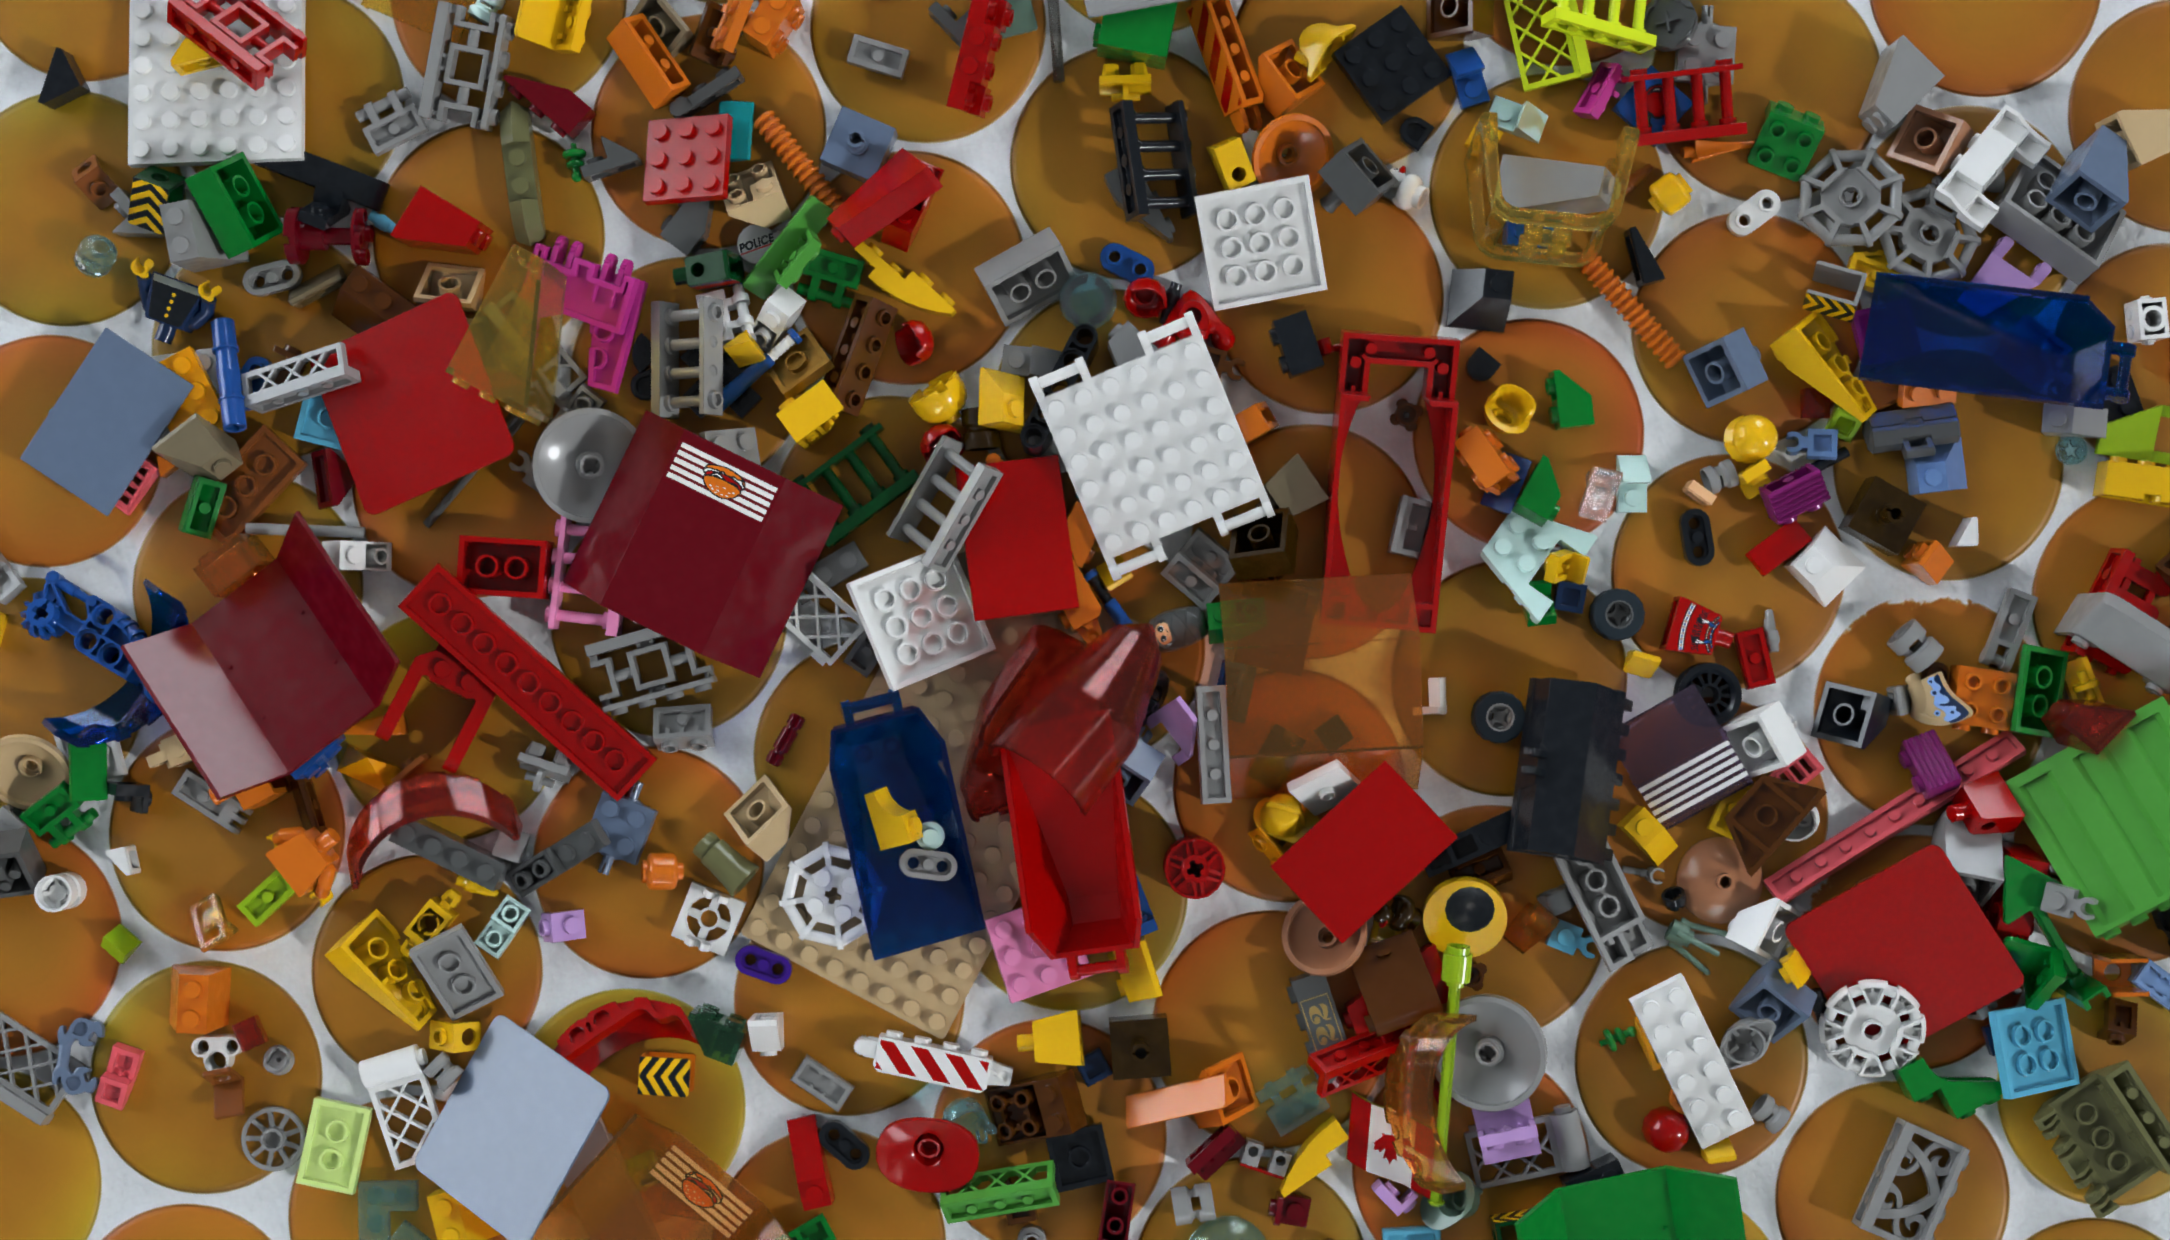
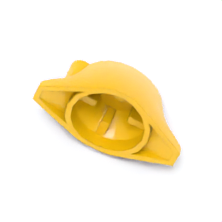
M1316 23L1303 30L1299 38V50L1296 52L1294 60L1307 68V81L1311 83L1333 61L1332 53L1350 40L1356 32V25L1335 26L1326 23Z

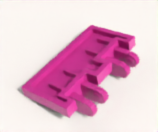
M562 235L557 237L551 256L552 247L536 243L520 298L610 332L624 335L640 283V279L631 276L634 267L633 261L628 259L622 261L614 283L612 281L618 263V258L615 254L610 253L605 257L598 278L601 265L582 258V253L584 252L582 242L575 241L571 245L565 264L563 262L569 244L567 237Z

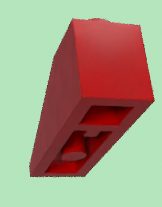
M816 1114L787 1120L796 1180L803 1210L808 1211L832 1205L835 1200V1194L824 1148L819 1141L820 1131Z

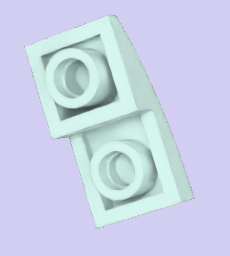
M507 894L490 917L491 920L475 940V945L499 960L526 921L531 910Z

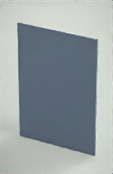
M105 328L20 459L104 515L109 516L152 451L151 447L158 442L194 385L110 329Z

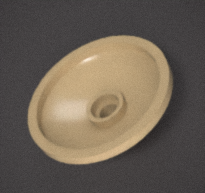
M14 734L0 738V800L13 807L25 810L63 780L69 785V761L56 746L42 738L27 734Z

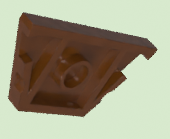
M1762 774L1724 817L1746 870L1751 877L1827 793L1825 790Z

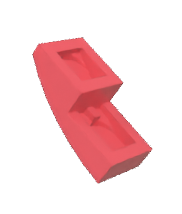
M121 1042L114 1044L107 1070L100 1077L94 1101L122 1111L136 1081L145 1051Z

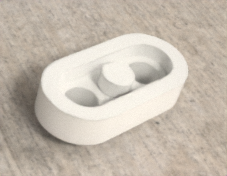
M1765 189L1750 197L1728 215L1726 226L1729 232L1734 236L1744 237L1759 228L1780 210L1781 201L1779 196L1774 191ZM1763 199L1770 201L1771 206L1769 209L1762 205ZM1740 216L1747 218L1748 223L1746 226L1740 224Z

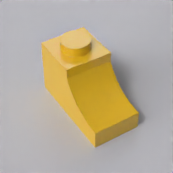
M887 786L864 794L880 851L910 844L923 837L922 822L917 817L916 810H908L900 806L892 798Z

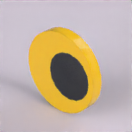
M1471 876L1450 878L1437 885L1426 898L1422 911L1425 933L1432 944L1434 943L1441 952L1446 950L1447 944L1459 943L1470 946V953L1473 954V957L1480 956L1490 951L1499 943L1507 927V910L1501 894L1490 883Z

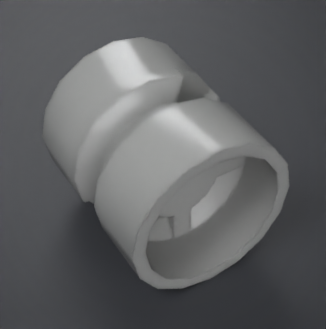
M1911 619L1890 637L1887 646L1898 656H1905L1904 662L1915 673H1920L1939 658L1944 647L1933 636L1927 637L1926 629L1916 619ZM1916 640H1918V642L1911 649H1909V647L1912 644H1914Z
M1210 1182L1194 1184L1192 1189H1188L1187 1186L1170 1188L1176 1226L1192 1224L1196 1218L1200 1222L1216 1220ZM1192 1197H1199L1201 1209L1193 1210Z

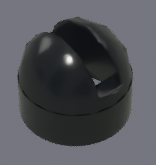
M1673 886L1662 892L1661 897L1668 910L1677 912L1679 908L1683 909L1685 907L1686 895L1683 888Z

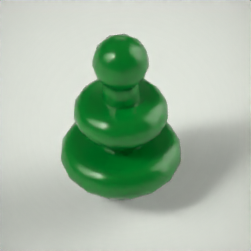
M571 143V149L565 150L562 156L564 159L570 160L566 163V167L573 171L571 175L572 180L580 182L582 179L580 167L585 165L584 161L580 159L585 158L587 154L585 150L577 148L576 143Z
M1629 1026L1625 1031L1616 1027L1614 1029L1615 1034H1612L1609 1029H1604L1605 1039L1599 1041L1601 1047L1608 1044L1610 1050L1615 1052L1617 1050L1616 1042L1625 1045V1038L1636 1036L1637 1031L1633 1026Z

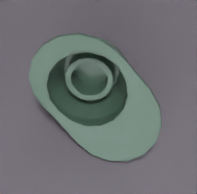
M1455 1171L1444 1178L1443 1200L1445 1204L1443 1206L1433 1207L1428 1203V1198L1423 1196L1420 1205L1422 1220L1426 1226L1433 1230L1447 1229L1461 1219L1475 1214L1479 1208L1480 1195L1483 1194L1481 1188L1476 1187L1467 1174Z

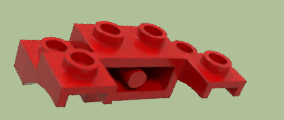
M971 0L946 104L947 107L980 118H985L986 112L989 113L991 111L993 96L990 95L991 90L987 86L988 82L992 81L995 72V64L993 62L995 54L999 52L1002 43V35L1000 33H1005L1006 28L1011 27L1014 18V10H1011L1012 5L1008 1Z

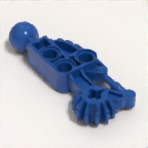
M56 571L48 572L45 577L44 589L33 593L32 602L23 601L27 607V610L19 612L21 617L25 618L21 623L23 628L28 630L29 635L48 641L51 636L61 638L67 631L75 636L74 645L79 652L136 686L139 683L142 684L145 696L152 703H155L120 648L124 644L146 638L147 634L145 631L139 629V624L135 620H131L130 616L95 595L90 596L80 590V587L65 579L60 573ZM62 591L85 602L88 617L85 621L72 614ZM113 614L112 621L106 624L107 618ZM96 639V644L89 649L90 642ZM119 653L118 660L112 663L113 656Z

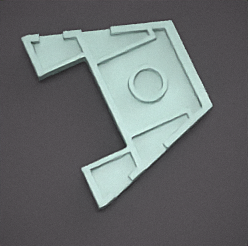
M1511 511L1484 547L1480 556L1501 583H1505L1515 595L1513 598L1520 606H1524L1530 614L1529 618L1537 625L1553 601L1530 586L1529 582L1556 544H1559L1564 549L1586 555L1598 537L1594 534L1549 520L1540 527Z

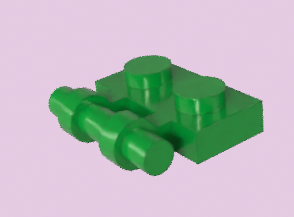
M821 249L819 255L813 261H809L803 268L802 275L812 277L810 285L799 283L796 293L807 296V300L813 302L820 300L832 304L831 306L837 309H841V307L850 309L854 298L845 296L846 288L858 291L866 263ZM826 281L836 284L835 293L820 289L821 282Z
M63 780L25 809L19 817L39 837L48 831L53 836L49 839V844L53 848H58L60 845H66L72 841L74 835L80 830L85 831L89 828L99 814L94 808L81 812L78 808L84 801L69 802V785ZM67 817L71 823L63 826L60 821Z

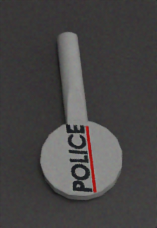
M749 225L738 236L737 248L739 254L748 263L756 265L783 229L773 233L768 227Z

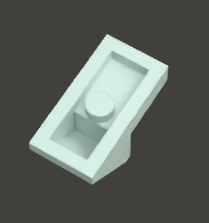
M1495 95L1485 122L1501 131L1538 144L1548 115L1528 101H1525L1522 105Z
M1616 455V513H1647V484L1652 482L1646 455Z

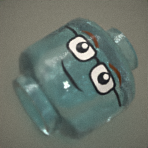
M101 235L86 236L75 251V265L80 272L93 278L103 277L111 271L117 260V248L107 237Z

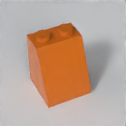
M172 965L169 1023L176 1033L208 1034L229 1024L231 967Z

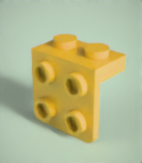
M521 0L514 34L518 38L560 54L580 53L585 42L584 34L587 20L591 15L592 0Z

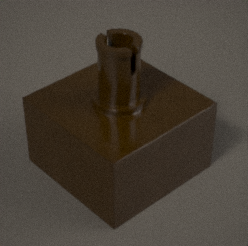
M1877 476L1869 477L1863 482L1838 528L1887 556L1899 555L1927 504Z
M1289 507L1273 509L1275 516L1267 518V516L1231 531L1228 559L1238 581L1266 577L1269 580H1274V576H1276L1278 581L1284 575L1295 573L1298 528Z
M1166 1013L1109 1017L1113 1080L1172 1076Z

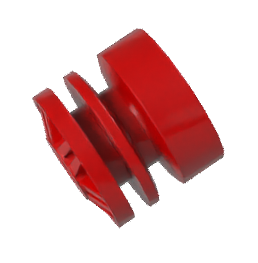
M1188 835L1180 837L1169 846L1164 855L1163 862L1167 882L1174 892L1184 898L1200 899L1208 897L1218 890L1224 880L1226 867L1223 855L1213 842L1203 836ZM1191 861H1195L1196 864L1202 863L1198 875H1194L1193 872H1187Z

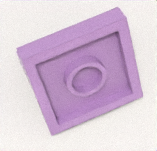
M1529 1098L1513 1108L1502 1111H1480L1472 1108L1484 1165L1542 1154Z

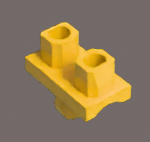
M1144 62L1130 64V75H1119V65L1115 63L1104 64L1102 76H1099L1100 97L1111 96L1112 102H1120L1122 100L1140 101V95H1151V74H1148L1146 64Z
M2079 657L2068 661L2064 687L2074 713L2079 715L2090 709L2105 705L2098 687L2100 684L2099 680L2094 676L2088 657Z

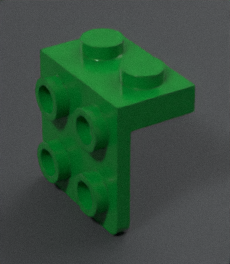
M1770 100L1765 109L1766 120L1748 154L1747 160L1751 165L1797 182L1800 176L1804 174L1825 133L1824 121L1816 113L1810 111L1802 113L1794 110V106L1788 102L1780 100L1776 103Z
M2007 936L2002 942L2024 975L2023 984L2026 1008L2038 1010L2066 980L2067 969L2064 967L2063 951L2018 937Z

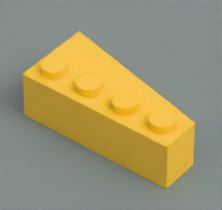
M2109 456L2108 460L2097 462L2092 496L2170 508V465L2160 467L2155 466L2156 463L2150 461H2137V464L2128 463L2127 458Z

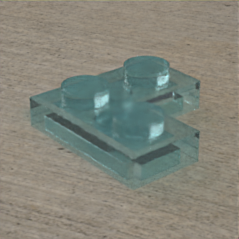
M419 1180L360 1181L358 1183L359 1240H389L391 1238L390 1211H417L419 1209Z

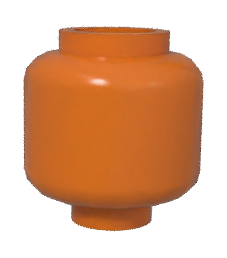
M650 853L646 860L641 862V882L646 883L649 890H673L677 886L678 880H683L684 865L683 863H678L677 856L674 853Z

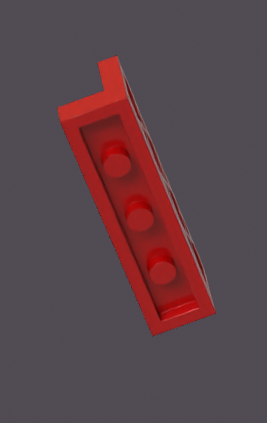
M1410 1025L1377 1037L1375 1032L1369 1033L1367 1031L1309 1054L1307 1063L1319 1075L1316 1093L1320 1098H1324L1415 1061L1420 1035ZM1407 1048L1406 1053L1399 1055L1404 1049ZM1381 1058H1383V1060L1379 1064L1375 1065ZM1360 1067V1069L1355 1074H1352L1357 1068ZM1336 1077L1332 1083L1328 1084L1329 1079Z

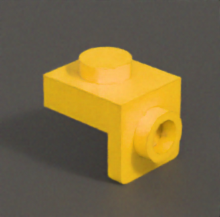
M1568 549L1551 552L1544 562L1543 569L1545 575L1543 580L1552 584L1564 580L1579 585L1583 584L1590 557Z

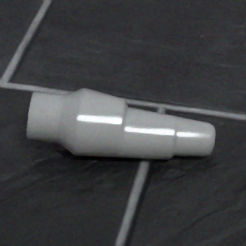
M1772 609L1765 610L1764 634L1769 653L1779 652L1780 642Z

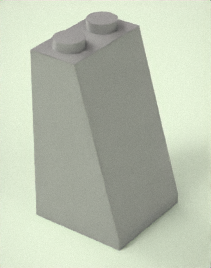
M1503 154L1491 212L1505 224L1508 218L1549 220L1612 210L1613 202L1619 198L1620 184H1618L1616 178L1605 166Z

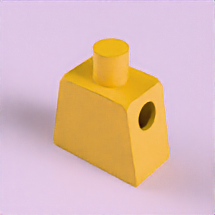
M1231 136L1206 147L1224 190L1249 186L1250 183L1256 181L1241 137ZM1235 168H1238L1240 172L1237 179L1232 177V172Z
M1072 1010L1032 1021L1033 1033L1017 1035L1018 1052L1034 1051L1035 1062L1085 1066L1080 1010Z

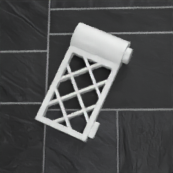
M811 572L808 579L813 583L814 594H801L799 599L814 598L815 614H800L798 599L795 605V615H790L786 627L813 650L810 655L823 666L827 663L831 666L862 633L864 627L858 613ZM818 588L823 592L822 594H818ZM819 598H830L835 602V613L820 614ZM840 608L846 613H840ZM851 617L860 626L854 632L841 633L840 618ZM816 618L817 634H805L801 630L800 619ZM820 618H836L837 633L821 634ZM790 619H795L796 625ZM844 637H849V638L842 644V638H844ZM822 638H837L838 650L832 656L822 649Z
M417 1044L359 1061L358 1064L361 1081L365 1088L368 1089L395 1171L415 1165L416 1156L440 1115L427 1075L423 1073L425 1065L428 1064V1056L425 1049L420 1048ZM420 1080L423 1092L419 1099L404 1092L408 1083ZM400 1085H403L402 1088H401V1090L398 1089V1088H396V1087H397V1086H400ZM389 1090L398 1095L392 1107L381 1103L378 1092ZM401 1097L416 1104L410 1117L395 1110ZM419 1106L431 1112L432 1120L429 1126L413 1119ZM392 1115L407 1122L401 1135L389 1128L388 1122ZM410 1124L425 1131L419 1144L404 1137ZM401 1142L416 1149L412 1158L400 1160L397 1149Z

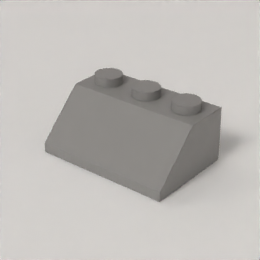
M1050 227L974 268L1005 327L1060 298L1066 285L1073 278L1077 277L1061 243Z

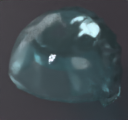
M972 1096L959 1097L953 1100L943 1111V1120L955 1122L965 1127L972 1134H975L977 1142L980 1144H987V1133L990 1135L997 1133L995 1125L990 1122L982 1105Z

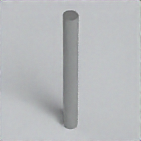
M246 523L245 534L286 536L290 524ZM309 525L316 537L365 538L366 527Z

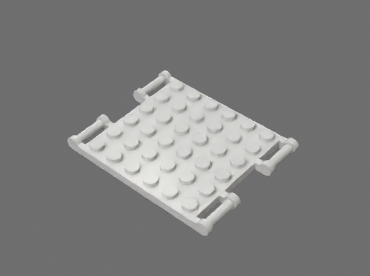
M1192 310L1184 313V317L1148 332L1146 330L1138 332L1137 335L1145 355L1092 377L1083 356L1074 359L1075 362L1039 378L1033 376L1028 379L1113 581L1121 579L1123 574L1155 561L1163 562L1168 560L1160 538L1213 517L1221 537L1230 534L1229 531L1265 516L1267 518L1275 516L1269 497ZM1186 328H1189L1192 333L1188 337L1157 350H1154L1151 345L1155 341ZM1080 373L1082 381L1045 396L1043 388ZM1257 498L1260 499L1261 506L1224 521L1223 512ZM1150 542L1152 543L1154 550L1117 565L1114 557Z

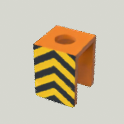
M2092 953L2093 978L2107 986L2111 993L2110 997L2150 996L2149 991L2133 987L2132 983L2128 981L2132 974L2131 963H2149V958L2133 953ZM2109 964H2116L2119 967L2120 974L2115 980H2108L2104 975V970Z
M645 1051L640 1056L637 1094L687 1097L689 1092L694 1090L696 1055L694 1053Z

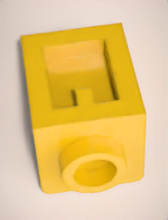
M1766 459L1759 460L1737 473L1739 477L1738 486L1748 500L1760 494L1759 487H1763L1771 482L1766 472L1772 468Z

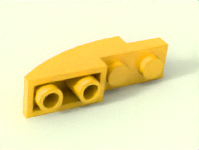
M862 242L854 248L856 253L874 269L868 278L883 292L917 310L938 316L954 317L956 314V310L953 308L955 302L945 292L939 295L931 287L934 283L924 273L921 272L917 275L914 271H911L904 279L902 276L905 272L893 261L887 264L881 258L884 253L872 242L869 245Z

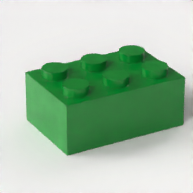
M243 151L184 179L228 259L255 248L283 232V224Z

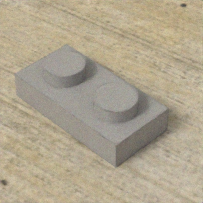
M854 34L846 62L850 65L902 80L910 56V50Z

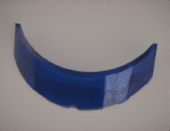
M146 578L143 584L148 593L152 610L151 636L188 625L187 611L182 602ZM127 681L115 694L95 707L69 716L44 718L42 724L60 739L76 747L89 748L90 745L103 744L114 740L119 742L132 737L131 733L146 724L150 726L163 714L158 706L145 696L142 684L139 683L136 686Z

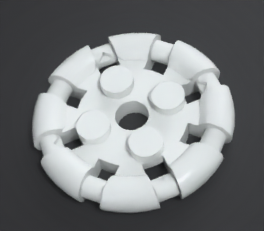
M1881 979L1859 980L1858 984L1847 987L1845 985L1840 988L1825 1003L1827 1008L1824 1014H1820L1819 1039L1826 1047L1825 1053L1841 1069L1846 1072L1848 1070L1854 1071L1857 1076L1862 1077L1887 1076L1886 1073L1910 1064L1919 1054L1918 1048L1921 1043H1924L1926 1037L1925 1015L1920 1013V1004L1916 998L1905 988L1899 985L1894 987L1889 985L1888 981ZM1861 995L1864 996L1865 1000L1862 999L1854 1003L1853 998ZM1884 995L1891 998L1889 1005L1881 1002ZM1837 1013L1845 1015L1843 1022L1835 1019ZM1908 1014V1020L1901 1022L1900 1016ZM1870 1024H1877L1881 1027L1876 1035H1868L1864 1031ZM1844 1037L1846 1043L1841 1045L1836 1043V1040ZM1903 1037L1909 1039L1907 1044H1900ZM1889 1052L1891 1059L1881 1062L1878 1056ZM1856 1054L1864 1057L1861 1061H1857L1854 1058Z

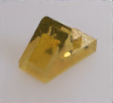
M216 893L210 894L189 907L200 950L203 953L226 941L238 931V928L226 919L221 897Z

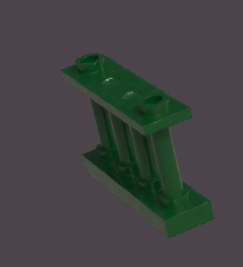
M871 422L858 432L860 434L859 438L805 477L801 474L793 480V482L811 490L809 486L823 476L847 508V515L849 517L842 523H839L838 520L836 521L825 543L828 548L835 546L910 490L919 477L915 469L910 472L907 469H903L878 436L879 433L885 430L880 423L874 425ZM867 442L872 445L895 476L893 478L895 483L887 489L878 484L855 453ZM844 459L847 460L871 492L870 497L872 500L864 506L861 503H856L832 470Z

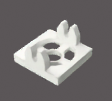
M692 881L671 936L683 940L689 947L696 946L702 952L711 951L725 957L747 902ZM701 898L712 899L709 907L702 910L692 907L693 903ZM720 904H724L728 908L730 921L721 918L718 911ZM707 910L715 912L718 918L717 923L711 927L705 926L701 920L703 912ZM688 915L696 918L701 927L697 937L689 929ZM716 927L727 930L720 938L705 941L709 930H713Z

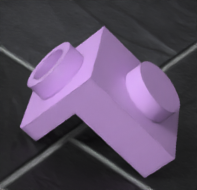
M584 909L541 913L538 927L544 942L556 943L586 938Z

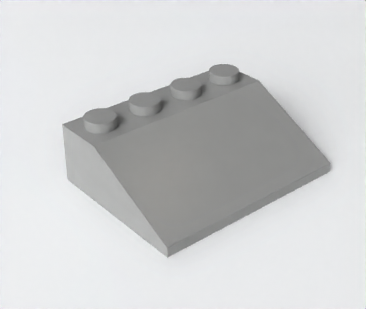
M2046 154L2033 170L2020 162L2006 182L2003 192L1999 193L1993 201L2000 209L1990 223L2079 285L2100 267L2127 212L2121 208L2091 234L2045 201L2063 166Z

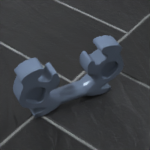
M77 1018L70 1025L68 1031L65 1025L59 1027L57 1032L59 1050L57 1064L52 1073L53 1085H59L61 1079L65 1092L70 1095H78L85 1092L93 1093L96 1091L99 1078L93 1077L88 1081L86 1076L87 1073L92 1072V1068L77 1067L75 1072H71L69 1060L71 1046L75 1040H78L81 1046L92 1047L96 1045L95 1042L91 1041L94 1033L99 1038L105 1036V1026L102 1022H94L87 1018Z

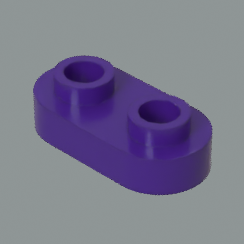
M756 945L744 946L737 952L735 957L736 967L741 973L772 984H782L792 974L793 967L789 958ZM748 954H753L756 957L754 964H749L746 961ZM774 964H781L783 972L780 974L775 973L773 970Z

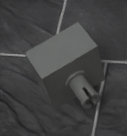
M1362 138L1341 149L1318 171L1332 188L1326 196L1320 199L1322 207L1329 213H1333L1344 202L1356 216L1376 203L1399 182Z

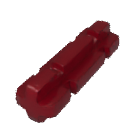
M792 713L789 716L787 726L783 727L773 745L774 749L770 750L766 757L768 763L776 767L781 765L785 758L783 756L784 753H788L798 735L797 730H801L805 722L804 717L797 713Z

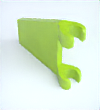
M2158 405L2107 422L2106 438H2097L2094 454L2170 465V453L2154 451L2160 418H2170V406Z

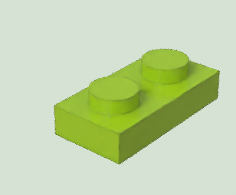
M276 869L242 900L237 907L255 927H259L289 900L295 892Z

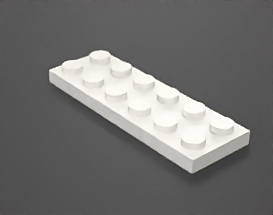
M1681 973L1628 999L1702 1150L1755 1124L1696 1000Z

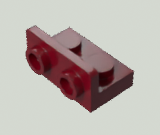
M1229 1122L1224 1126H1220L1185 1159L1186 1166L1194 1175L1198 1173L1203 1180H1207L1245 1145L1246 1140Z

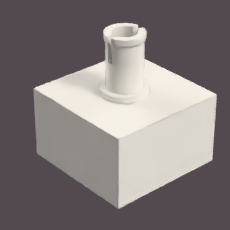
M1779 700L1739 714L1718 729L1724 741H1729L1730 745H1728V748H1733L1735 751L1732 753L1733 757L1737 755L1740 759L1736 761L1737 765L1743 764L1744 768L1740 769L1741 772L1747 771L1749 774L1745 777L1746 780L1786 767L1807 752L1795 730L1797 721L1795 720L1791 723V720L1795 717L1785 712Z

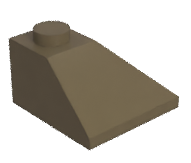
M194 413L151 447L153 452L193 478L194 475H198L208 479L223 480L243 464L237 441L197 413Z

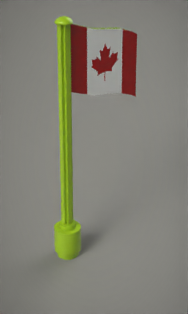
M1459 943L1447 944L1446 950L1443 951L1441 980L1446 982L1449 990L1436 1130L1410 1115L1375 1104L1355 1091H1352L1346 1159L1369 1173L1409 1187L1428 1198V1203L1433 1207H1441L1445 1204L1443 1188L1461 988H1464V984L1470 983L1473 954L1470 953V946Z

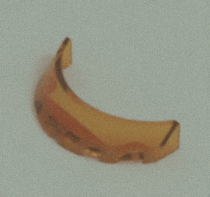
M1432 1012L1424 1015L1422 1019L1417 1021L1411 1028L1405 1029L1398 1038L1400 1043L1395 1053L1390 1054L1385 1071L1384 1113L1386 1123L1391 1124L1396 1140L1392 1142L1398 1156L1404 1158L1408 1167L1415 1175L1413 1177L1414 1181L1420 1187L1440 1194L1465 1190L1466 1183L1451 1165L1439 1139L1433 1110L1434 1079L1444 1049L1457 1032L1477 1020V1015Z

